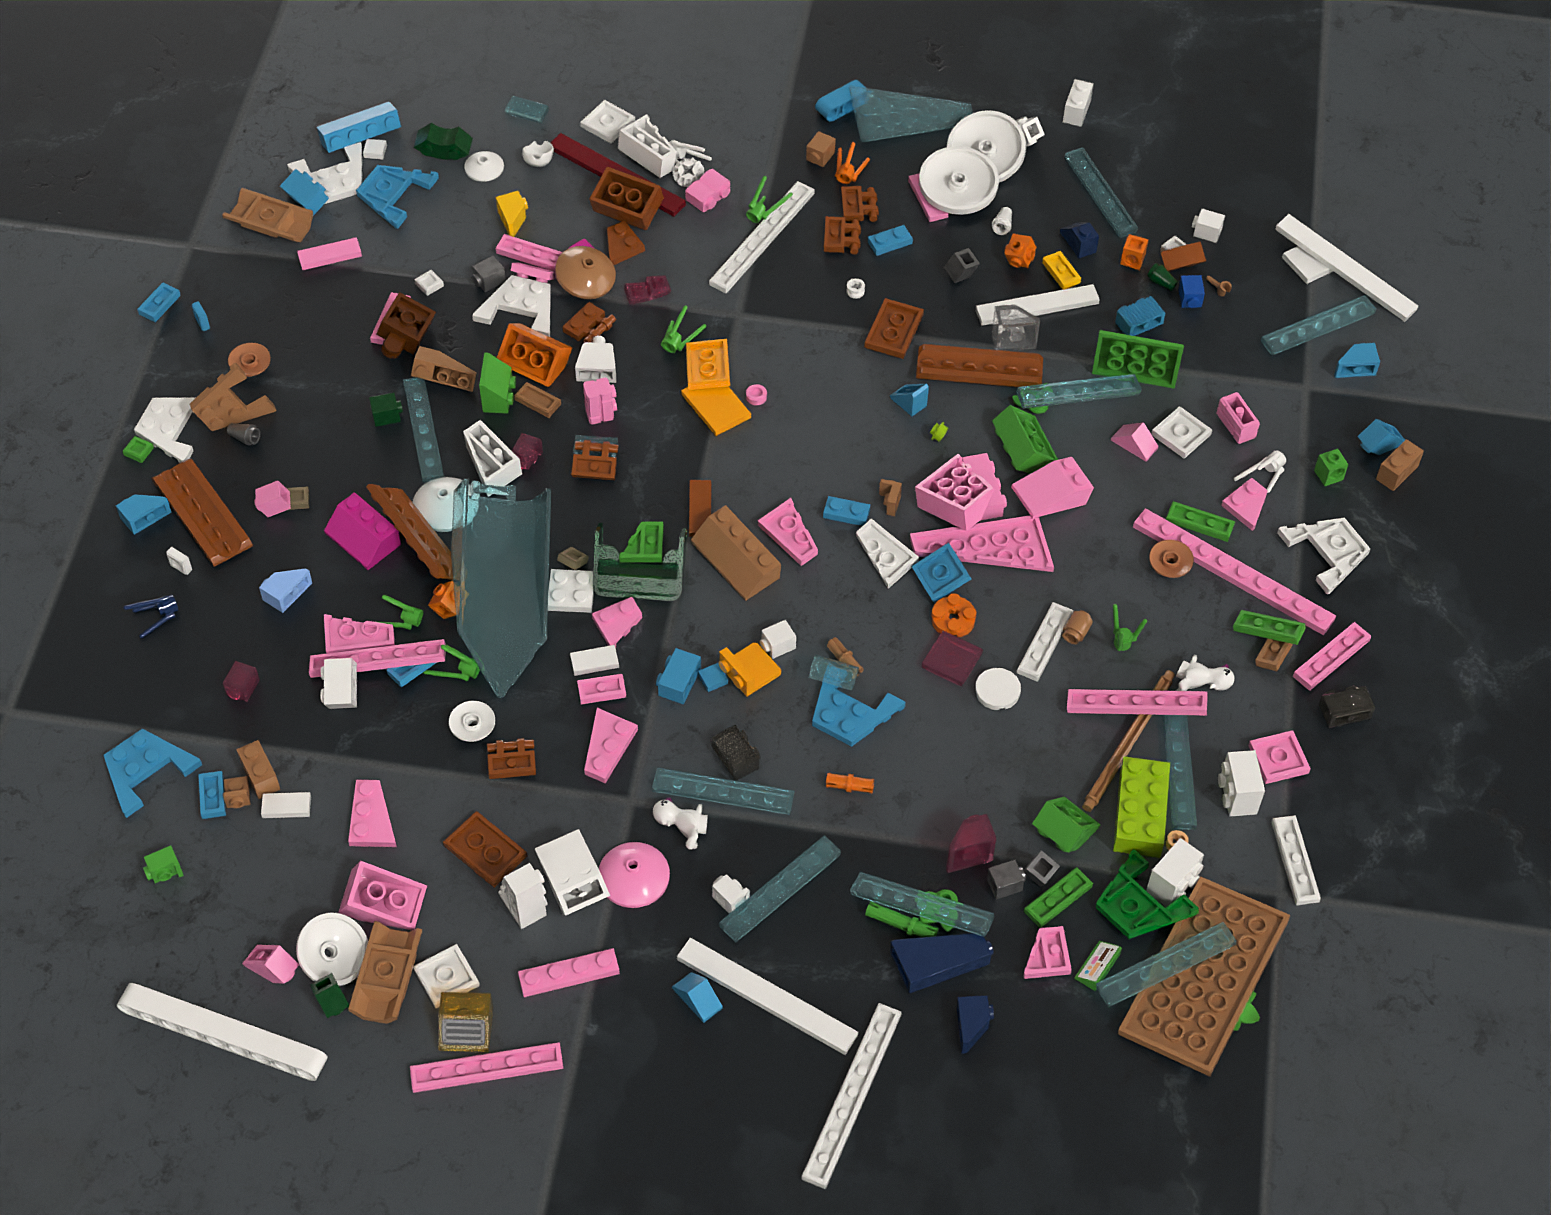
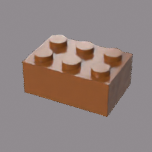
M606 167L589 200L593 211L647 230L664 197L659 185Z

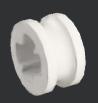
M851 279L847 282L846 292L848 296L860 298L864 295L865 283L862 280Z

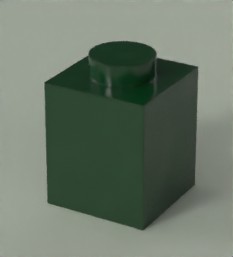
M395 393L369 397L375 427L400 422L399 413H403L401 401H396Z
M332 973L310 984L327 1018L339 1015L349 1007Z

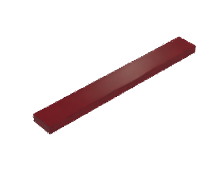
M562 133L550 142L555 153L600 177L603 175L606 167H610L651 182ZM661 187L664 199L658 209L675 217L686 206V200Z

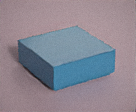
M199 301L193 303L192 310L200 328L203 331L210 329L207 315Z
M718 663L698 671V676L708 692L728 684V678Z

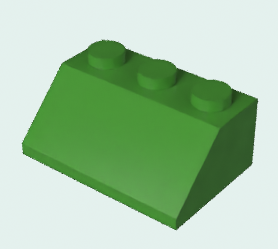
M1009 405L992 420L996 428L995 433L1002 439L1004 443L1003 448L1012 459L1011 464L1016 470L1031 474L1058 460L1034 415Z

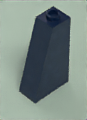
M982 933L893 940L891 941L890 954L910 994L989 965L993 948L989 940L985 941Z

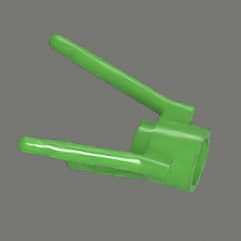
M763 176L751 203L748 205L747 218L754 223H759L761 219L766 220L769 214L786 202L793 193L790 192L765 211L766 207L763 203L766 197L763 196L757 202L767 179L766 176Z
M686 305L680 312L675 324L673 320L670 322L665 337L661 342V346L667 352L682 351L686 343L690 342L706 328V325L703 324L683 342L681 341L682 337L676 331L687 310Z
M386 595L382 596V599L403 609L401 619L404 620V623H379L392 624L393 627L411 630L412 625L416 627L420 625L423 617L422 609L408 606Z
M1114 604L1113 633L1115 634L1114 646L1117 650H1128L1132 642L1137 641V637L1147 623V619H1143L1134 633L1128 628L1120 629L1117 604Z
M441 645V649L461 659L458 667L461 674L434 670L423 672L426 675L459 678L468 681L470 677L475 679L478 676L482 662L466 656L449 645Z

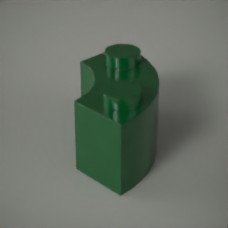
M430 123L418 130L414 148L424 156L444 160H458L469 155L473 138L459 126L445 129Z

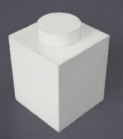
M1202 209L1200 215L1195 216L1192 227L1195 228L1193 236L1217 243L1225 215Z
M783 620L762 630L760 645L774 659L796 649V635L787 621Z

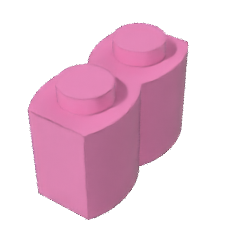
M710 169L686 189V201L700 211L706 212L714 208L717 201L729 195L730 181L714 169Z

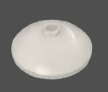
M442 477L431 480L420 487L414 496L413 504L434 531L450 532L464 527L474 518L478 509V498L475 490L467 482L458 478Z
M339 913L321 914L310 920L298 936L296 945L298 962L305 974L316 982L332 973L338 985L342 986L358 977L368 940L360 925L350 917ZM325 949H328L331 952L330 957L325 955Z

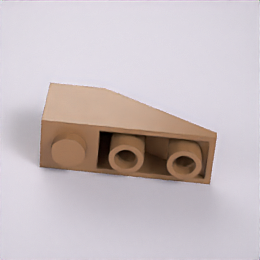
M419 346L414 358L411 376L473 392L477 372L440 351Z

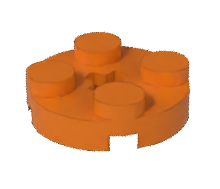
M953 593L934 604L931 614L932 625L943 636L957 635V637H963L974 628L977 612L968 600ZM950 614L958 615V619H950Z

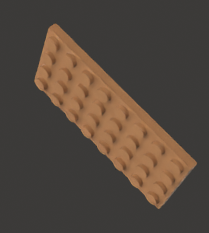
M1200 876L1189 897L1199 907V913L1175 923L1118 1030V1035L1205 1075L1211 1076L1289 922L1290 915Z

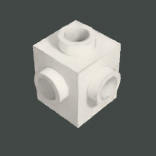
M1025 116L1016 120L1024 133L1026 146L1036 143V139L1044 136L1037 117L1027 119Z

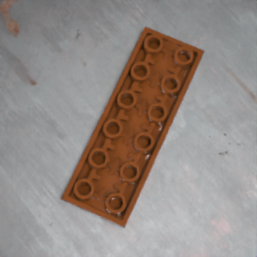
M923 344L918 350L916 378L1042 389L1043 357L1037 353Z
M191 458L152 477L154 484L162 495L167 498L169 505L214 567L253 547L245 531Z
M368 484L366 486L371 493L372 499L380 504L383 508V513L394 522V527L404 535L406 543L414 548L418 558L428 566L429 572L433 577L452 581L466 580V570L402 489L381 488L380 485Z

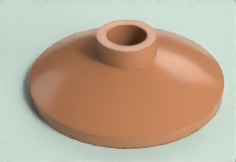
M258 343L239 345L232 350L228 357L229 367L236 362L245 372L246 377L262 373L267 369L271 361L268 349Z
M1163 540L1153 546L1150 551L1149 561L1152 568L1158 574L1168 578H1178L1186 575L1191 570L1194 557L1190 548L1184 543L1177 540Z

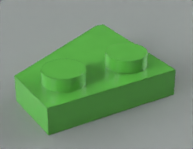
M641 522L636 529V533L629 539L625 551L619 554L620 562H662L663 522Z

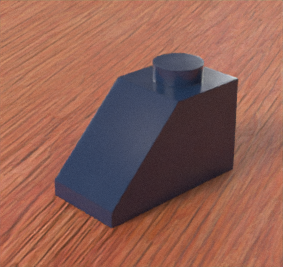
M1090 222L1075 223L1060 229V233L1078 258L1097 252L1099 235Z
M987 995L958 997L956 1011L961 1053H967L988 1030L990 1020L994 1019L993 1005L988 1004Z

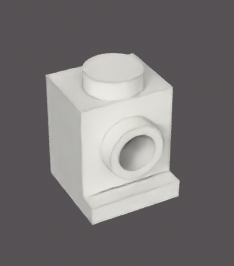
M726 874L714 881L712 897L732 916L750 902V890L747 887L743 889L736 879L732 880Z

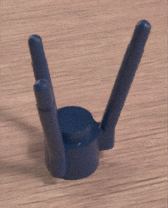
M172 594L123 607L124 610L133 609V612L157 607L160 615L165 614L163 618L139 635L140 638L145 637L167 620L175 617L173 612L178 611V606Z

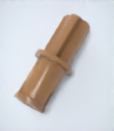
M836 637L828 641L827 647L838 659L837 663L839 665L842 664L852 678L858 677V671L862 673L864 669L854 659L853 653L848 651Z

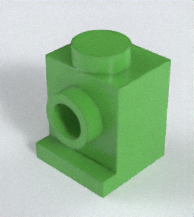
M172 846L144 857L147 866L143 867L148 881L153 879L154 883L166 881L176 874L179 877L184 876Z

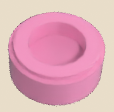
M755 384L747 388L746 400L748 403L761 405L766 401L767 390L765 387Z

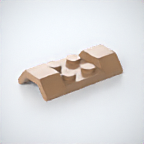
M241 188L237 205L230 214L224 212L222 216L225 219L240 223L242 227L275 238L280 236L292 241L301 242L310 230L313 211Z
M374 921L349 1005V1012L363 1020L385 1024L398 1019L416 960V952L422 929L416 928L410 932L389 929L382 923Z

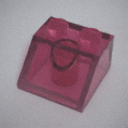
M987 814L980 816L972 815L961 824L949 846L946 867L948 873L993 861L996 835Z

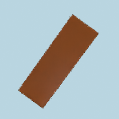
M690 480L689 537H693L708 516L711 515V480Z

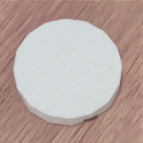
M992 668L985 670L979 675L975 691L979 702L985 707L992 710L1008 709L1017 703L1021 693V684L1017 676L1011 671L1003 668Z

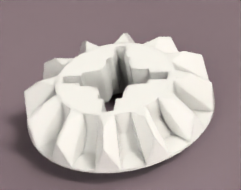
M684 157L683 160L677 161L675 167H673L674 180L683 187H689L704 174V167L700 161L695 160L693 157L691 159ZM692 168V174H685V169L690 170Z

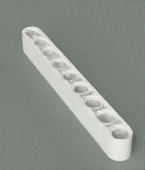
M135 983L128 984L117 1003L118 1009L128 1015L310 1081L317 1080L328 1058L325 1053L316 1048Z

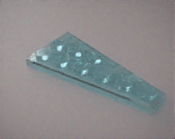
M856 86L849 87L861 142L954 128L963 118L973 114L971 103Z

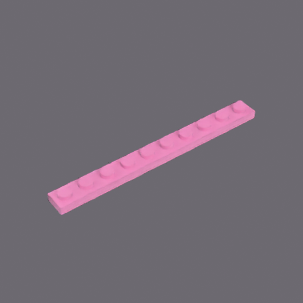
M1146 508L1134 522L1133 528L1158 542L1177 540L1184 543L1192 551L1195 563L1295 620L1305 623L1306 626L1322 635L1327 632L1335 621L1336 615Z

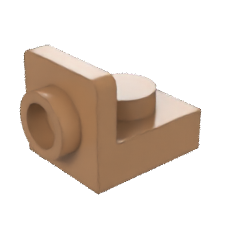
M881 479L879 494L885 496L884 505L887 506V515L895 516L901 499L902 483Z
M248 776L224 779L225 792L223 793V798L227 808H241L251 805Z

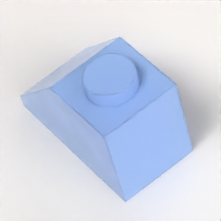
M306 568L274 572L262 582L259 589L263 601L283 613L312 584L309 570Z

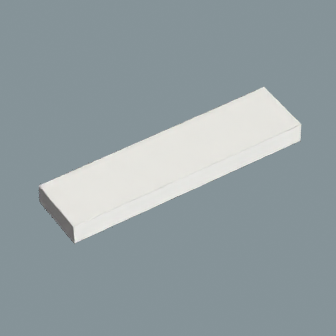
M1054 602L1051 604L1017 669L1018 674L1038 682L1073 610Z
M1296 815L1273 818L1271 823L1295 904L1319 903L1321 899Z

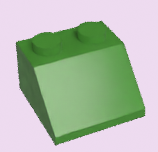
M484 353L479 384L483 412L508 413L509 405H513L514 393L511 391L516 388V376H512V368L490 353Z
M1066 797L1046 801L1032 823L1038 828L1037 831L1042 836L1051 838L1056 842V847L1064 852L1078 850L1101 826V824Z

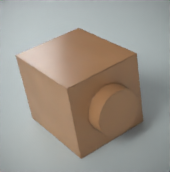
M818 131L807 145L806 160L824 167L835 153V138Z

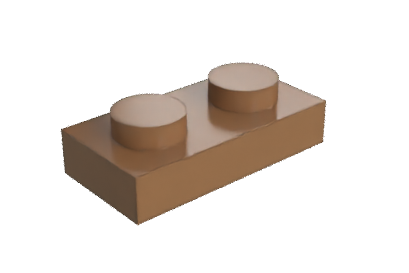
M1267 639L1255 659L1256 666L1277 672L1293 644Z

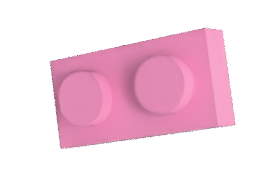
M519 262L512 263L511 271L517 272L516 276L529 278V276L536 277V281L548 283V280H555V271Z
M623 674L577 681L581 704L626 698Z

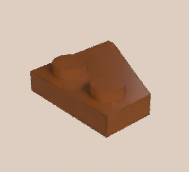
M625 221L607 228L609 257L613 265L645 251V245Z

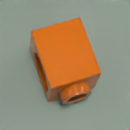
M1129 234L1123 248L1120 265L1140 270L1146 255L1149 239Z

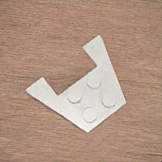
M359 142L344 147L348 162L311 173L305 160L302 159L287 164L290 173L295 169L301 173L305 171L313 178L312 182L314 184L319 182L326 189L324 193L329 197L325 204L356 195V190L362 184V144Z
M511 275L472 315L473 321L491 325L498 309L534 317L536 319L531 329L550 337L551 286L548 283Z
M152 398L134 429L135 434L143 440L153 443L154 447L162 449L169 457L173 456L179 463L189 459L194 452L193 447L176 442L189 417L194 413L191 410L190 403L195 398Z
M1345 518L1318 521L1317 524L1307 526L1305 523L1297 524L1293 528L1283 526L1277 532L1288 547L1308 539L1331 566V569L1317 575L1316 578L1317 583L1327 595L1348 576L1370 551L1369 546Z

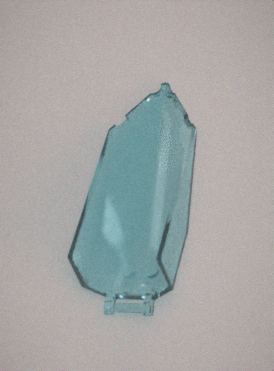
M463 479L453 493L451 560L457 632L494 691L495 696L503 698L511 685L516 682L533 659V655L539 647L547 640L551 489L546 488L532 500L516 501V486L514 485L504 487L472 481L470 496L468 495L469 479ZM480 493L506 495L507 500L479 497Z

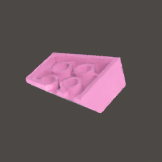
M957 454L915 486L917 507L967 531L981 520L993 494V487L981 475H976L972 471V467L968 463L965 464L962 461V457Z

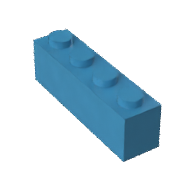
M386 102L316 128L321 145L330 153L400 128L401 124L397 109L390 102Z

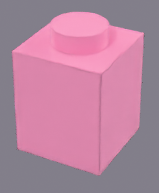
M279 481L255 489V506L267 517L291 509L290 491Z

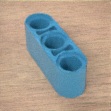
M854 80L821 97L817 101L815 108L824 118L831 122L866 104L871 98V92L858 80Z

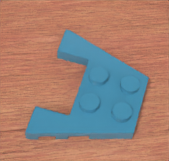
M377 165L356 192L361 200L393 227L398 229L407 218V212L394 207L393 205L411 183L430 190L439 179V175L433 171L427 174L417 169L411 172L403 171L400 167Z
M829 662L812 720L813 727L852 747L873 732L874 728L880 723H885L891 718V715L905 708L906 702L890 693L886 694L877 709H873L837 690L845 679L847 671Z
M144 729L139 730L103 755L122 812L126 818L144 806L142 800L135 794L132 788L159 769L172 762L183 776L186 777L202 766L201 760L196 756Z

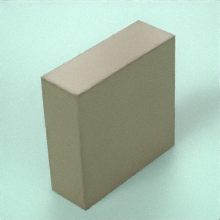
M308 487L287 488L290 491L291 509L289 510L309 508Z
M570 547L558 555L557 561L577 570L587 563L589 556Z

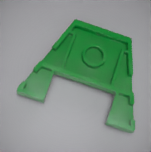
M1135 849L1130 852L1128 860L1125 864H1122L1115 879L1109 883L1096 902V909L1128 939L1197 915L1199 907L1184 894L1164 908L1134 880V878L1149 868V862Z

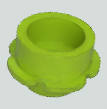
M944 422L934 425L930 431L932 440L935 439L938 442L942 440L949 429L944 425Z

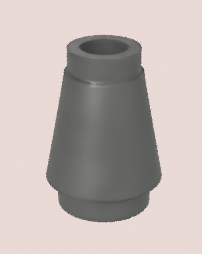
M231 423L227 428L228 435L246 445H255L260 439V430L255 425Z

